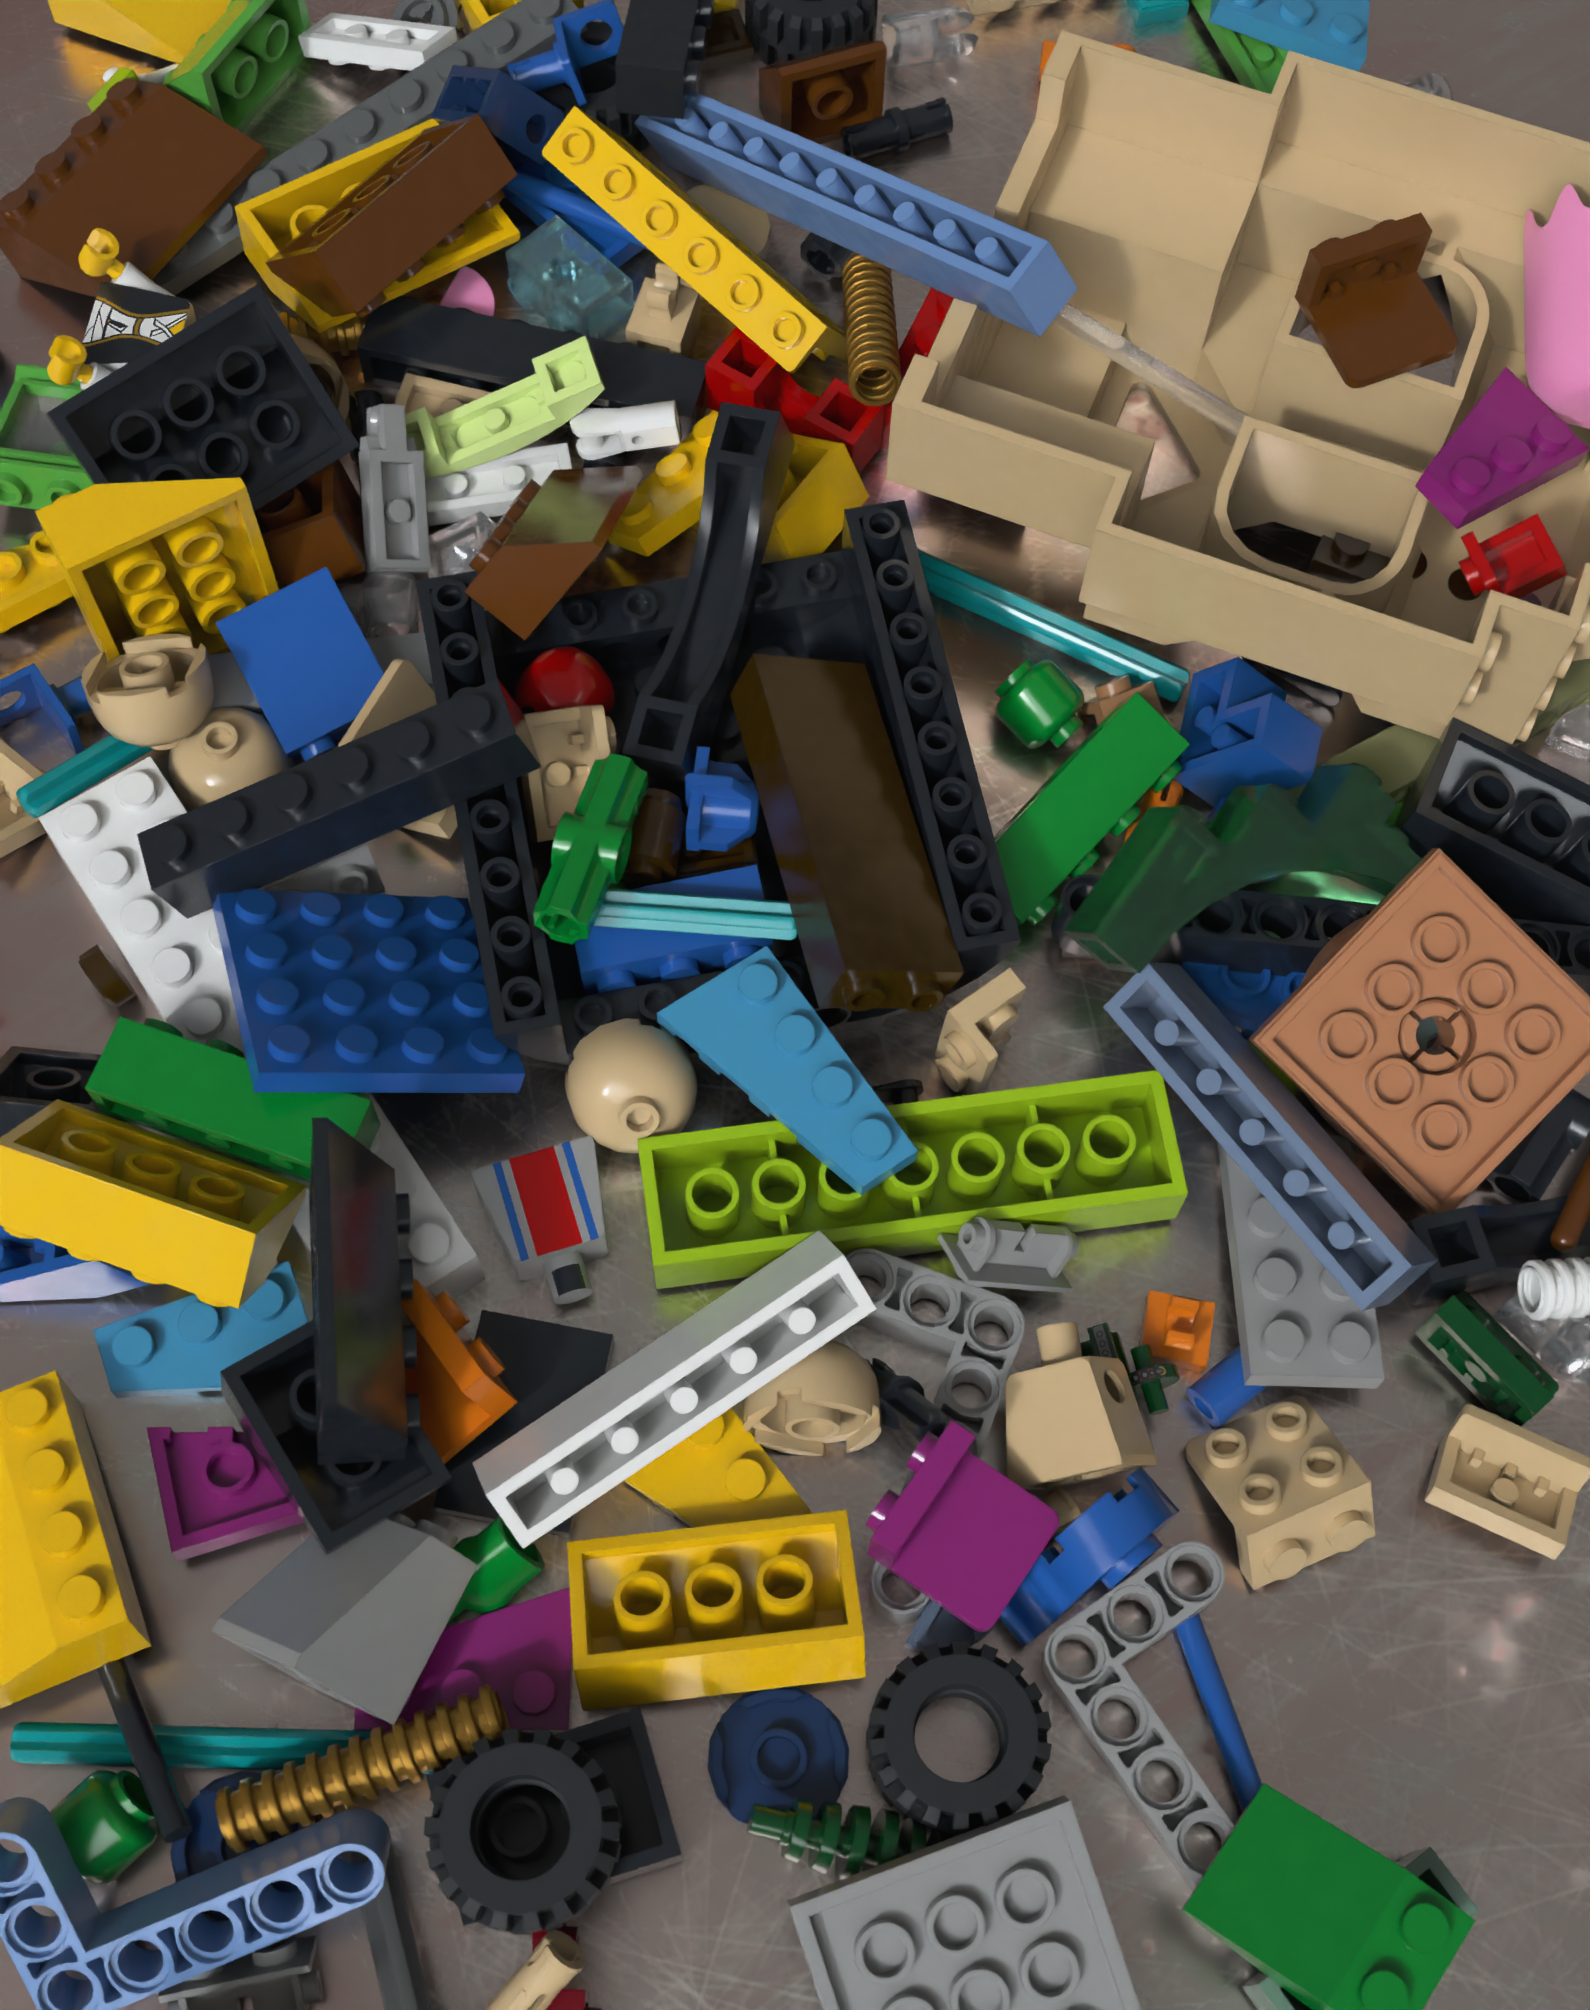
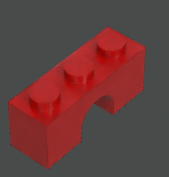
M737 326L705 364L706 407L719 412L721 402L779 411L792 434L843 443L859 475L881 447L885 404L882 406H867L859 403L852 396L849 385L837 378H834L820 397L807 392L793 380L787 370Z

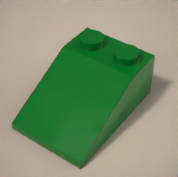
M1265 1783L1261 1784L1181 1909L1182 1912L1312 2010H1423L1476 1921L1405 1868Z

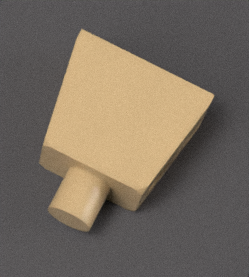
M1075 1322L1055 1323L1037 1328L1036 1333L1042 1367L1011 1374L1005 1382L1007 1478L1024 1490H1047L1054 1488L1056 1485L1061 1487L1134 1471L1140 1467L1156 1466V1457L1125 1366L1120 1359L1082 1356L1077 1323Z

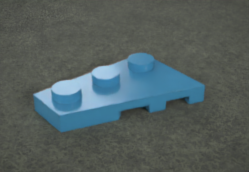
M286 1261L274 1267L265 1283L239 1309L231 1306H211L200 1301L196 1294L102 1326L93 1331L110 1390L117 1398L199 1395L201 1391H221V1370L310 1321L293 1268L289 1261Z

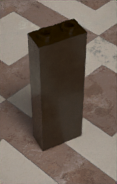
M752 654L732 689L730 697L753 778L758 789L760 803L818 1006L846 1007L851 1011H865L872 1008L906 1009L915 1013L936 1009L963 975L964 970L865 664Z

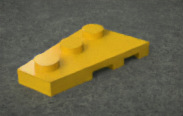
M712 410L706 417L699 420L693 427V431L670 455L659 461L655 470L635 490L608 538L610 544L648 557L700 520L704 490L705 459L719 412ZM796 441L792 455L799 451Z

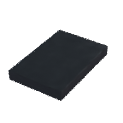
M482 1310L475 1339L478 1337L482 1338L501 1360L505 1370L498 1376L518 1403L444 1464L452 1476V1481L438 1489L434 1503L435 1511L491 1523L497 1518H501L485 1495L473 1462L607 1373L614 1344L613 1334ZM576 1513L547 1532V1534L570 1538Z

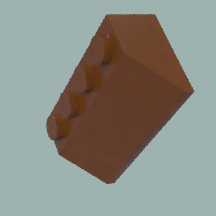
M479 114L424 129L265 263L272 273L330 316L355 313L358 318L363 317L374 311L386 300L387 297L383 290L395 280L398 283L404 282L421 271L427 264L423 256L435 245L437 248H443L459 238L466 230L462 222L475 212L479 215L497 205L505 196L501 188L518 174Z
M637 466L553 470L541 486L531 479L511 503L510 508L483 543V547L469 563V566L477 574L465 590V593L525 641L600 553L645 473Z

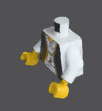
M102 228L92 230L87 239V244L83 246L79 254L78 260L80 268L86 274L95 277L108 274L112 280L111 282L101 281L83 343H80L71 336L59 335L54 339L48 351L51 357L47 366L50 379L56 384L64 386L78 380L82 390H85L196 322L193 305L188 300L176 297L160 287L130 262L120 263L116 259L120 249L117 239L109 231Z

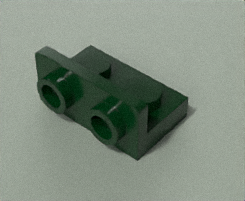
M1460 1291L1457 1295L1450 1297L1415 1332V1335L1492 1413L1519 1426L1525 1424L1554 1398L1553 1395L1559 1390L1558 1383L1466 1291Z

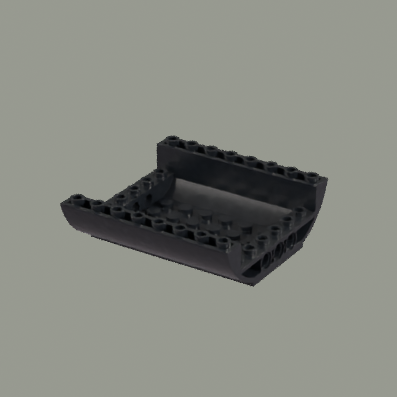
M905 500L844 509L842 551L761 565L710 748V759L714 762L738 764L754 781L730 697L732 689L752 654L865 664L964 970L963 975L949 991L948 994H951L981 977L1000 963L1021 942V937ZM476 571L415 581L437 704L497 678L515 701V681L539 654L561 646L581 649L602 666L613 683L615 703L610 718L614 724L617 745L615 752L612 754L624 756L622 752L638 695L651 677L664 652L678 616L689 576L562 597L525 641L465 593V590L476 576ZM525 708L521 709L524 714H527ZM521 776L454 805L495 1040L511 1050L535 1059L570 1065L574 1059L573 1051L579 1041L600 1025L629 1018L639 1019L641 1025L653 1026L661 1030L657 1022V1012L726 971V969H721L690 977L585 996L575 943L567 944L552 940L545 931L534 926L533 911L541 894L542 886L552 867L551 852L554 840L532 842L530 840ZM648 777L647 788L669 791L682 800V812L687 819L688 808L685 802V784ZM760 803L757 831L753 836L765 900L788 901ZM798 933L796 938L792 940L773 939V955L832 1034L883 1025L885 1019L908 1012L906 1009L872 1008L865 1011H851L846 1007H819ZM681 1039L688 1047L691 1060L700 1059L699 1053Z

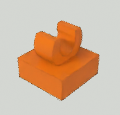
M1149 1290L1145 1298L1139 1346L1150 1345L1154 1362L1157 1365L1172 1363L1176 1364L1178 1369L1203 1373L1208 1362L1215 1302Z

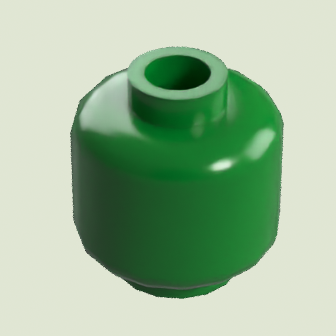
M1028 658L994 691L1000 698L995 707L996 716L1029 749L1039 748L1048 740L1058 748L1083 724L1075 714L1084 704V693L1052 660L1045 659L1034 664Z
M107 1770L93 1772L50 1811L69 1848L76 1867L83 1879L91 1883L104 1884L113 1881L146 1851L157 1838L158 1823L141 1780L137 1775L127 1770H121L118 1773Z

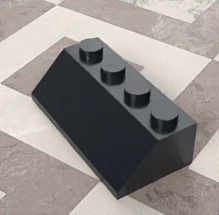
M1453 717L1406 796L1385 848L1417 864L1432 848H1439L1493 902L1533 921L1590 926V785Z

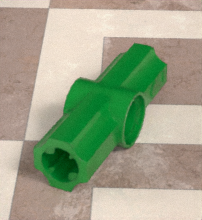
M610 753L607 758L595 760L574 813L566 811L559 821L551 852L552 867L542 886L541 894L533 911L534 926L545 931L552 940L574 944L577 940L589 939L610 882L618 884L624 874L631 849V828L639 813L640 805L648 787V772L640 769L632 758Z

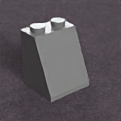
M398 1512L328 1555L325 1554L317 1540L311 1535L219 1616L211 1631L307 1686L394 1725L471 1579L477 1564L454 1550L458 1537L451 1532L424 1519H421L416 1529H414L416 1523Z

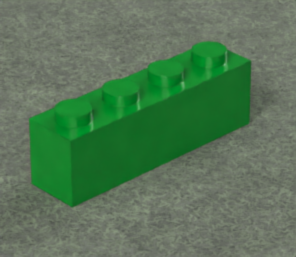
M1138 692L1120 702L994 836L1017 926L1023 924L1026 920L1034 926L1044 918L1059 900L1052 893L1067 876L1072 879L1078 875H1083L1100 857V854L1094 849L1099 841L1108 832L1117 837L1139 816L1142 810L1135 803L1149 788L1158 793L1182 769L1183 766L1176 759L1190 743Z
M120 1016L85 1087L103 1113L306 1182H310L312 1118L330 1119L369 1150L381 1125L372 1101L368 1100L369 1096L367 1093L254 1092L247 1059L244 1058V1053L238 1048L217 1039H208L204 1045L183 1038L182 1032L177 1028L154 1018H146L144 1023L141 1024Z

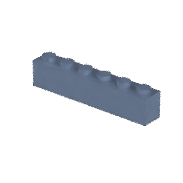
M1146 962L1103 1006L1362 1311L1390 1304L1438 1261L1179 964Z

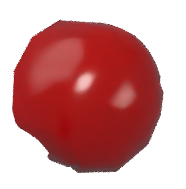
M561 646L539 654L515 681V703L520 709L531 707L536 712L579 705H603L605 716L610 717L614 710L615 691L609 676L592 656L581 649Z

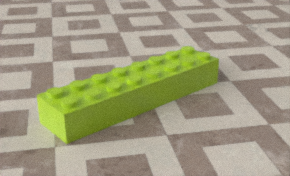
M1157 1070L885 1106L918 1150L917 1160L863 1195L855 1191L796 1141L797 1136L778 1120L637 1139L656 1290L750 1277L819 1230L844 1256H847L854 1250L869 1248L897 1257L944 1250L937 1239L939 1234L959 1235L962 1225L970 1223L976 1217L1019 1222L1025 1231L1030 1224L1063 1225L1073 1233L1175 1219L1188 1195L1164 1079Z

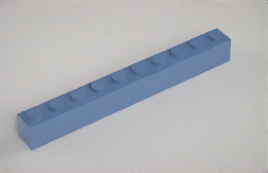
M698 93L697 97L688 96L684 119L640 115L634 123L668 167L951 297L977 305L978 309L1040 337L1078 289L1049 241Z

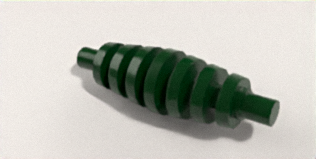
M795 1798L791 1807H786L785 1810L753 1803L747 1823V1833L777 1840L778 1845H781L782 1858L798 1863L805 1847L809 1848L808 1866L810 1869L822 1874L828 1871L833 1857L836 1855L835 1877L837 1880L858 1874L861 1868L862 1872L953 1837L951 1833L933 1831L927 1841L926 1826L912 1818H907L900 1830L898 1812L884 1808L878 1811L872 1826L871 1809L869 1806L852 1805L843 1825H841V1803L824 1801L817 1817L812 1818L813 1802L811 1799Z

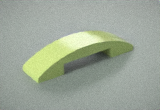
M586 336L533 358L532 362L536 374L436 418H433L425 406L406 414V437L414 438L417 451H423L425 479L466 470L519 450L559 428L592 403L603 392L605 387Z

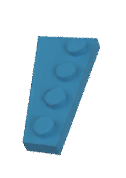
M767 946L657 1012V1022L674 1037L678 1035L699 1053V1058L718 1075L723 1073L749 1095L751 1103L768 1117L772 1115L797 1136L796 1141L860 1195L865 1194L917 1160L918 1150Z

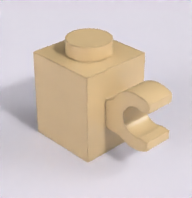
M657 262L655 267L656 279L649 277L644 279L625 330L626 342L649 350L690 356L701 327L700 294L693 288L681 284V277L666 264Z

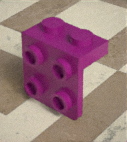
M951 1420L940 1438L928 1431L906 1464V1467L915 1474L899 1496L889 1489L873 1510L865 1524L875 1532L871 1537L867 1555L978 1632H985L994 1626L1059 1526V1517L1051 1507L970 1453L976 1436Z

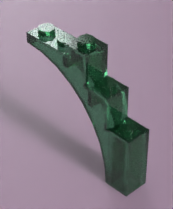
M1358 763L1320 765L1297 800L1285 789L1271 783L1235 786L1211 823L1203 814L1187 805L1149 807L1063 931L1108 970L1141 973L1176 931L1208 905L1250 883L1291 872L1315 871L1345 877L1387 896L1422 859L1408 847L1411 843L1408 836L1397 827L1386 823L1398 803L1381 788L1382 780L1375 772Z

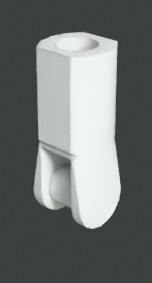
M675 400L622 408H586L570 420L572 432L579 437L576 443L578 454L586 460L601 459L624 451L681 443L680 424Z

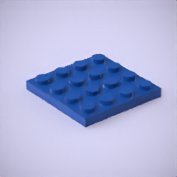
M246 889L238 893H221L217 895L213 905V912L254 1092H520L525 1071L519 1053L495 1040L474 916L468 898L398 896L382 893L371 895L326 893L322 891H263L260 889Z

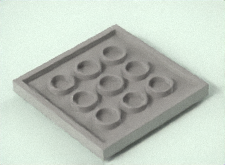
M1065 1795L1002 1818L996 1823L981 1826L787 1900L822 2010H1141L1071 1800Z

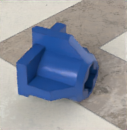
M697 746L694 773H689L685 776V802L688 808L686 850L699 851V849L727 852L744 839L750 838L757 831L760 806L758 789L755 781L738 764L710 761V747Z

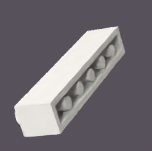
M819 1230L474 1461L473 1466L485 1495L524 1549L877 1308L844 1254Z

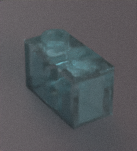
M557 215L506 251L509 273L507 284L511 294L521 306L525 308L531 306L546 320L550 329L576 331L584 336L606 340L629 322L634 308L633 281Z

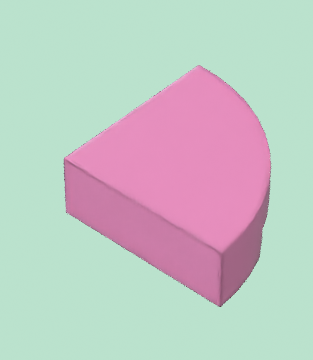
M461 267L439 305L450 308L462 307L475 313L496 317L494 296L487 281L470 267Z

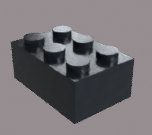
M640 1707L554 1734L555 1737L563 1740L570 1739L581 1746L591 1759L594 1758L616 1795V1802L621 1812L622 1829H620V1844L622 1847L618 1863L615 1862L610 1874L611 1881L608 1885L684 1861ZM447 1769L426 1775L431 1794L436 1783L442 1786L449 1776L450 1772ZM536 1785L519 1786L501 1795L489 1808L481 1829V1846L486 1859L496 1871L514 1879H531L549 1871L564 1854L570 1838V1821L562 1801L551 1791ZM460 1912L463 1926L472 1930L485 1926Z

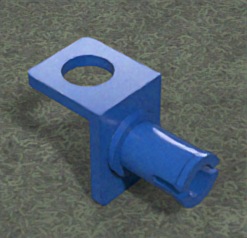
M603 0L552 19L557 40L553 42L554 49L515 63H508L510 77L534 93L565 82L568 87L571 86L578 105L587 104L580 68L618 54L624 26L614 0ZM601 20L608 23L612 28L610 38L605 43L595 46L584 42L580 37V33L588 22Z
M33 663L1 679L0 697L16 691L21 692V695L13 705L0 710V728L43 706L75 755L84 751L76 728L78 726L76 720L92 712V709L88 704L81 683L82 675L57 688L54 684L49 685Z

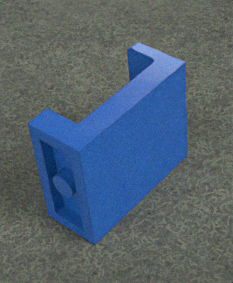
M327 567L215 622L286 755L292 758L293 761L302 757L304 761H307L337 748L336 740L346 734L384 675Z

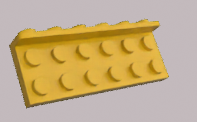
M576 106L571 109L542 149L543 157L785 370L791 373L797 372L811 353L822 361H825L829 355H832L845 363L848 362L846 333L842 328L620 134Z

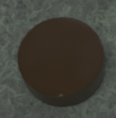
M96 944L79 956L80 960L78 962L82 970L112 1007L119 1008L137 995L126 976L100 944Z

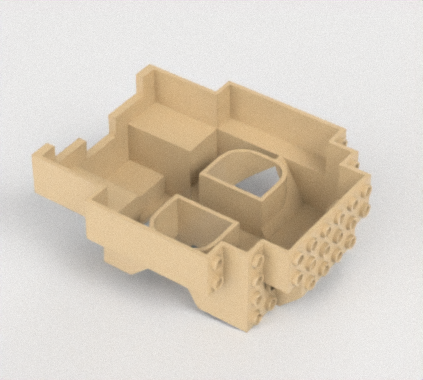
M1062 30L1042 73L1036 118L996 204L994 218L1049 241L1078 289L1040 337L978 309L977 305L954 298L928 357L918 354L914 355L892 403L886 480L1090 548L1078 600L1086 604L1083 615L1085 619L1161 645L1197 641L1351 693L1359 710L1364 714L1438 739L1454 717L1512 746L1515 739L1526 742L1534 726L1538 711H1544L1550 701L1557 678L1563 679L1572 661L1590 659V429L1567 424L1571 431L1589 448V451L1577 467L1459 529H1456L1415 485L1427 466L1505 367L1530 390L1525 360V216L1527 210H1531L1537 225L1544 227L1550 220L1557 200L1567 184H1571L1575 188L1582 204L1590 207V142L1292 51H1288L1271 94ZM1422 213L1432 229V234L1417 272L1421 279L1441 275L1450 303L1454 334L1458 339L1451 385L1448 386L1406 372L1362 388H1351L1344 383L1323 345L1297 337L1310 325L1295 298L1309 251L1327 239L1334 237L1342 239L1369 230L1384 220H1399ZM1136 389H1142L1149 393L1198 476L1194 481L1143 500L1140 499L1155 440L1116 427L1129 394ZM1537 513L1568 574L1532 592L1539 598L1542 606L1490 590L1489 594L1485 590L1478 598L1466 601L1455 597L1448 588V579L1451 573L1461 569L1458 562L1469 556L1461 536L1473 531L1477 541L1480 543ZM1277 522L1319 537L1325 535L1334 538L1336 533L1339 532L1371 543L1369 551L1390 557L1388 566L1371 579L1353 584L1332 582L1272 562L1254 553L1244 545L1233 530ZM1422 552L1427 559V568L1422 576L1413 579L1412 576Z

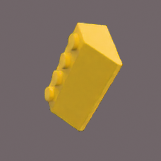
M59 1099L0 1137V1225L3 1226V1229L8 1234L24 1239H41L66 1248L68 1253L75 1258L85 1261H103L131 1271L132 1275L140 1281L151 1284L166 1283L194 1293L200 1301L216 1307L231 1306L239 1309L265 1283L302 1205L307 1190V1185Z
M847 1510L567 1542L573 1666L582 1711L866 1678L865 1636Z

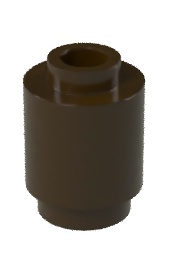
M647 788L646 795L639 808V813L631 828V849L623 874V879L629 884L645 887L660 884L675 877L686 824V816L682 812L683 802L677 795L658 788Z

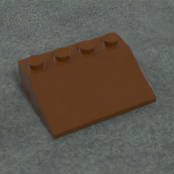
M126 78L117 82L108 90L107 98L91 115L80 119L74 124L71 129V135L54 152L45 155L37 162L34 169L35 172L17 190L9 192L0 200V249L22 278L97 297L101 281L111 282L112 278L108 274L100 277L86 274L80 268L78 257L83 246L87 244V239L92 230L102 228L113 234L119 243L120 249L116 259L122 264L127 261L152 280L268 156L264 146L163 84Z

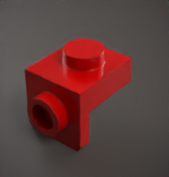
M1538 513L1480 543L1477 541L1473 531L1461 536L1469 556L1459 561L1458 564L1474 596L1485 590L1489 594L1490 590L1520 599L1568 575L1564 563Z

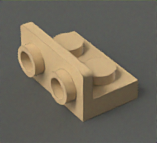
M1010 967L947 1011L934 1054L937 1057L935 1065L945 1083L956 1092L962 1089L967 1095L985 1093L998 1059L997 1052L1011 1039L1009 1031L1011 1026L1020 1017L1017 1010L1026 986Z

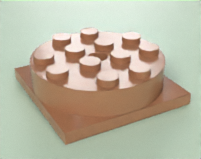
M1432 848L1368 915L1342 929L1322 948L1307 969L1300 986L1248 1039L1308 1097L1316 1111L1335 1131L1359 1146L1428 1215L1456 1209L1590 1071V996L1439 848ZM1431 1017L1437 1024V1040L1427 1050H1418L1420 1047L1417 1044L1416 1032L1420 1024L1415 1019L1425 1020Z

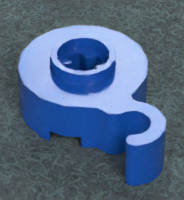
M1142 1467L1132 1472L1126 1478L1134 1488L1132 1492L1127 1494L1121 1489L1113 1496L1108 1491L1055 1538L1064 1551L1060 1554L1054 1546L1044 1550L999 1617L1000 1621L1023 1648L1042 1634L1098 1584L1103 1582L1111 1591L1162 1547L1163 1544L1155 1535L1180 1510Z

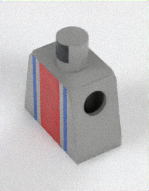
M588 1135L470 1170L479 1201L520 1281H527L546 1275L555 1304H569L589 1296L593 1290L585 1263L603 1258L609 1254L599 1166L593 1137Z

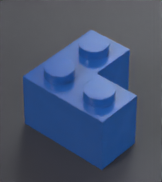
M1236 657L1193 674L1180 729V735L1190 745L1176 759L1183 767L1173 779L1213 807L1222 797L1228 798L1236 805H1240L1312 782L1323 729L1285 702L1287 692L1242 659Z

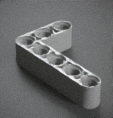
M869 1248L852 1251L845 1258L856 1276H871L878 1280L883 1288L879 1295L871 1298L877 1309L855 1324L949 1358L933 1404L949 1417V1423L953 1420L976 1436L970 1453L980 1459L1005 1389V1382L1010 1375L1024 1335L1025 1321L1021 1310L1013 1301L1002 1295L980 1287L965 1285L961 1280L882 1251ZM918 1299H934L941 1304L946 1315L939 1321H923L912 1312L911 1304ZM985 1321L996 1322L1006 1330L1009 1340L997 1346L987 1345L977 1337L974 1327ZM958 1383H975L985 1392L987 1403L978 1408L964 1407L955 1400L951 1389ZM910 1469L908 1471L901 1493L904 1491V1489L906 1488V1486L915 1474ZM876 1561L868 1589L870 1607L879 1618L887 1623L895 1625L912 1623L921 1616L930 1598L920 1592L919 1597L911 1603L898 1604L889 1600L882 1590L881 1582L884 1577L893 1572Z
M1197 1541L1183 1542L1173 1546L1063 1623L1049 1636L1042 1654V1669L1047 1680L1191 1891L1194 1890L1208 1867L1197 1865L1188 1857L1184 1846V1838L1188 1829L1196 1823H1204L1211 1826L1218 1833L1222 1846L1234 1828V1824L1124 1665L1204 1610L1220 1593L1225 1580L1222 1561L1210 1546ZM1180 1561L1197 1563L1207 1576L1206 1591L1196 1596H1189L1180 1592L1171 1579L1173 1564ZM1124 1600H1134L1141 1603L1147 1608L1151 1617L1149 1632L1141 1636H1130L1123 1633L1114 1621V1607ZM1067 1640H1078L1085 1643L1091 1649L1094 1656L1093 1670L1090 1674L1083 1677H1071L1065 1674L1056 1662V1648ZM1109 1700H1119L1126 1703L1133 1710L1136 1717V1727L1130 1737L1114 1739L1107 1736L1101 1730L1097 1713L1102 1703ZM1151 1761H1161L1168 1764L1178 1777L1176 1796L1168 1803L1154 1801L1143 1791L1140 1775L1143 1767Z

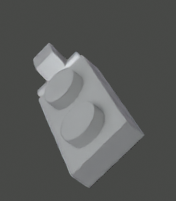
M380 404L367 408V434L360 438V452H358L366 573L420 574L429 572L430 553L423 451H417L414 438L406 437L405 405Z

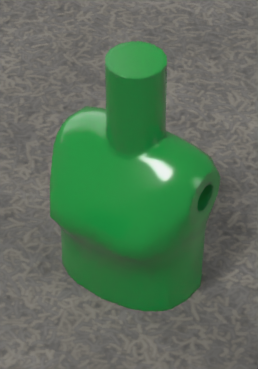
M497 1518L479 1534L462 1538L455 1545L454 1550L477 1564V1567L449 1621L465 1609L481 1615L503 1609L521 1587L544 1569V1561L535 1544L532 1542L523 1549L502 1518Z

